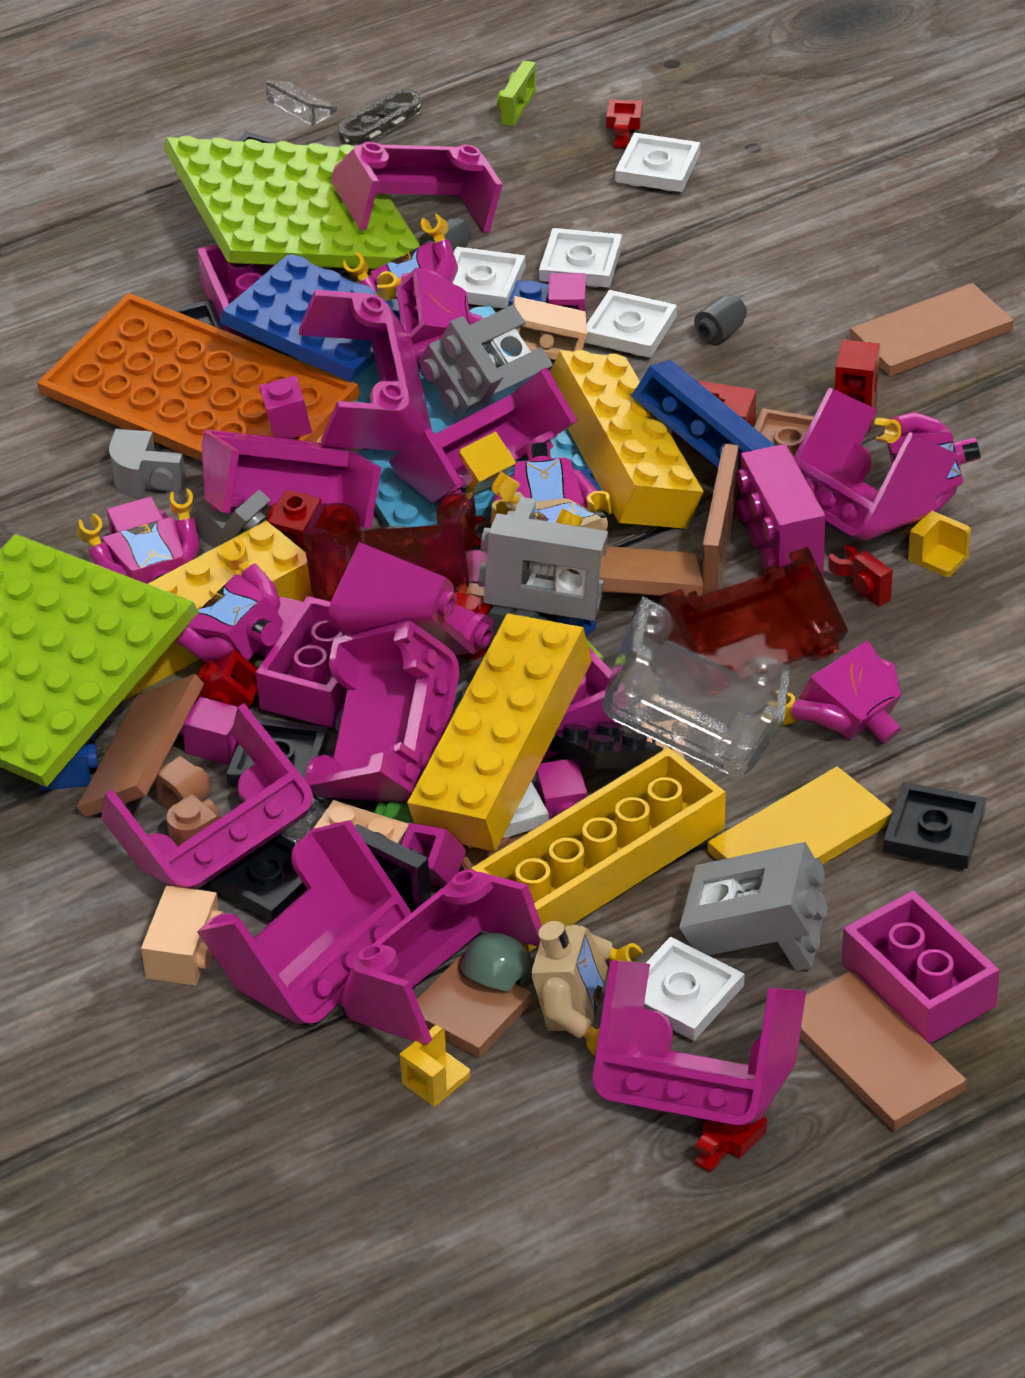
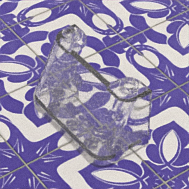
M642 597L633 612L604 693L602 703L604 712L612 720L726 774L744 775L749 773L756 766L784 722L790 667L773 658L757 656L749 659L738 674L667 640L673 625L671 614L663 606Z

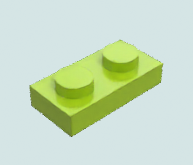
M523 60L516 72L511 73L505 89L499 92L497 109L501 111L502 125L514 127L536 93V62Z

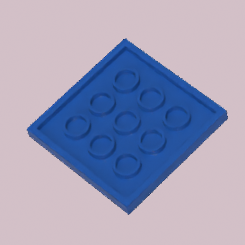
M286 255L222 310L221 324L350 383L375 360L371 340L299 335V327L314 290L377 295L369 286L356 284L341 277L340 274L333 270H325L309 263L302 256ZM398 300L385 301L401 323Z

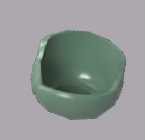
M487 933L476 937L470 943L460 968L464 975L475 982L490 988L509 991L519 979H521L520 985L524 986L531 972V956L517 939L502 933Z

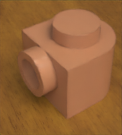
M181 756L172 762L166 763L156 776L157 803L169 810L174 804L191 794L201 802L206 800L210 795V779L207 773L201 767L194 766Z
M193 794L174 804L168 810L166 816L169 838L177 846L181 845L220 819L218 808L210 799L201 802Z

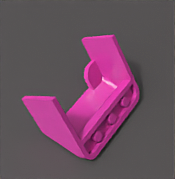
M365 142L356 146L334 166L331 178L333 186L360 230H367L376 193L459 195L483 232H490L503 185L484 155L480 153L477 147L472 145L445 147L380 145L375 142Z
M314 290L299 327V335L371 340L380 380L373 387L370 394L371 403L337 401L322 436V446L401 451L422 432L429 428L432 430L412 339L388 304L382 298L373 294Z
M546 367L509 396L436 434L433 433L431 428L425 430L388 462L395 474L432 504L441 501L445 507L464 496L461 490L466 488L473 480L458 456L461 448L496 431L516 461L527 455V447L530 444L544 442L549 444L550 449H552L554 446L551 440L578 420Z
M829 387L794 456L795 462L825 514V521L852 537L867 541L924 518L933 509L935 500L958 454L909 432L880 490L873 488L863 482L871 469L872 463L869 449L861 445V442L878 410Z
M204 430L202 440L205 500L212 505L213 510L223 513H234L235 507H240L259 489L270 499L267 505L272 506V504L278 503L286 489L321 498L323 515L327 517V523L345 525V520L347 519L354 521L363 528L371 529L381 467L349 448L324 447L319 442L219 430Z
M245 703L237 707L231 731L233 737L255 763L246 769L239 778L238 793L244 803L181 845L177 846L171 838L163 834L154 833L147 835L113 790L105 793L101 816L102 821L142 872L168 886L199 889L300 821L310 810L313 800L310 786Z
M464 870L455 874L451 882L375 943L363 948L352 964L341 996V1003L347 1018L351 1021L427 1045L432 1041L413 987L481 931L506 934L520 942L539 947L541 940L538 933L542 924L528 885L483 872H476L475 870Z
M610 960L593 1070V1084L597 1093L609 1101L732 1125H751L759 1121L795 1066L806 991L768 987L762 1033L754 1042L751 1048L749 1065L671 1051L673 1031L669 1019L661 1012L644 1009L650 964Z

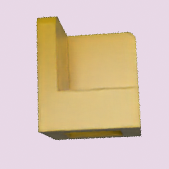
M496 431L461 448L458 453L459 458L473 478L466 488V492L470 497L492 486L500 472L509 475L516 463Z
M931 510L910 530L908 561L944 577H950L969 558L971 528L968 525Z
M438 1025L429 1030L432 1041L427 1045L415 1041L400 1053L402 1085L433 1107L437 1106L471 1077L470 1068L446 1052L445 1030Z

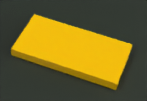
M837 766L708 841V853L718 861L806 842L814 857L820 859L822 864H825L887 827L893 811Z

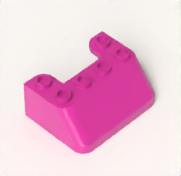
M351 820L312 829L295 844L291 855L292 865L307 890L254 938L242 920L230 913L214 916L197 931L237 990L295 1024L316 1023L341 1002V996L352 964L363 948L375 943L411 914L409 907Z

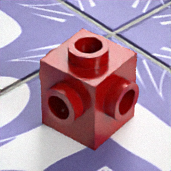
M285 489L278 503L272 504L267 522L309 554L316 539L322 538L325 533L327 517L323 515L321 498Z
M235 649L215 662L213 660L207 661L196 674L204 683L196 701L199 697L237 707L245 703L249 708L257 691L256 671L258 669Z

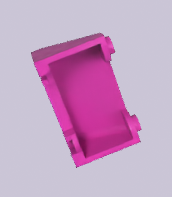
M360 542L332 598L328 611L330 624L344 635L411 620L450 648L455 655L475 654L480 648L485 649L491 641L493 635L492 626L494 624V621L489 616L475 613L456 605L457 595L454 593V586L446 577Z
M411 620L334 637L329 669L336 681L348 690L334 758L327 755L313 757L306 769L305 781L310 786L314 795L332 799L407 803L451 721L459 679V664L450 648Z

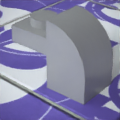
M115 429L109 445L113 481L121 493L136 499H142L145 490L183 493L186 478L182 453L155 451L153 432Z
M259 489L240 507H235L234 513H223L213 510L212 505L206 501L200 506L193 517L197 534L210 546L216 548L261 524L266 518L262 512L270 502V499Z

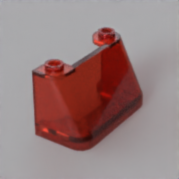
M474 492L454 493L444 497L437 507V525L361 531L358 513L346 503L319 504L303 534L313 597L332 601L359 542L444 576L452 582L454 593L465 594L471 582L476 517Z
M809 547L790 552L789 558L791 563L789 565L779 568L776 565L768 566L762 576L702 596H698L697 592L693 591L685 597L682 588L663 594L651 622L658 637L699 691H708L710 695L718 694L728 689L733 682L816 654L818 658H823L839 650V643L844 639L848 629Z

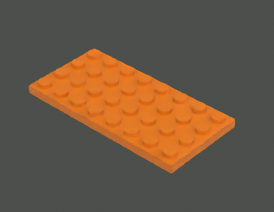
M129 292L37 382L40 394L123 429L153 432L154 442L203 462L202 440L204 430H219L273 437L260 385L296 375L304 398L312 433L292 439L317 442L319 437L324 434L337 401L354 402L361 395L358 384L354 382L350 383L324 370Z

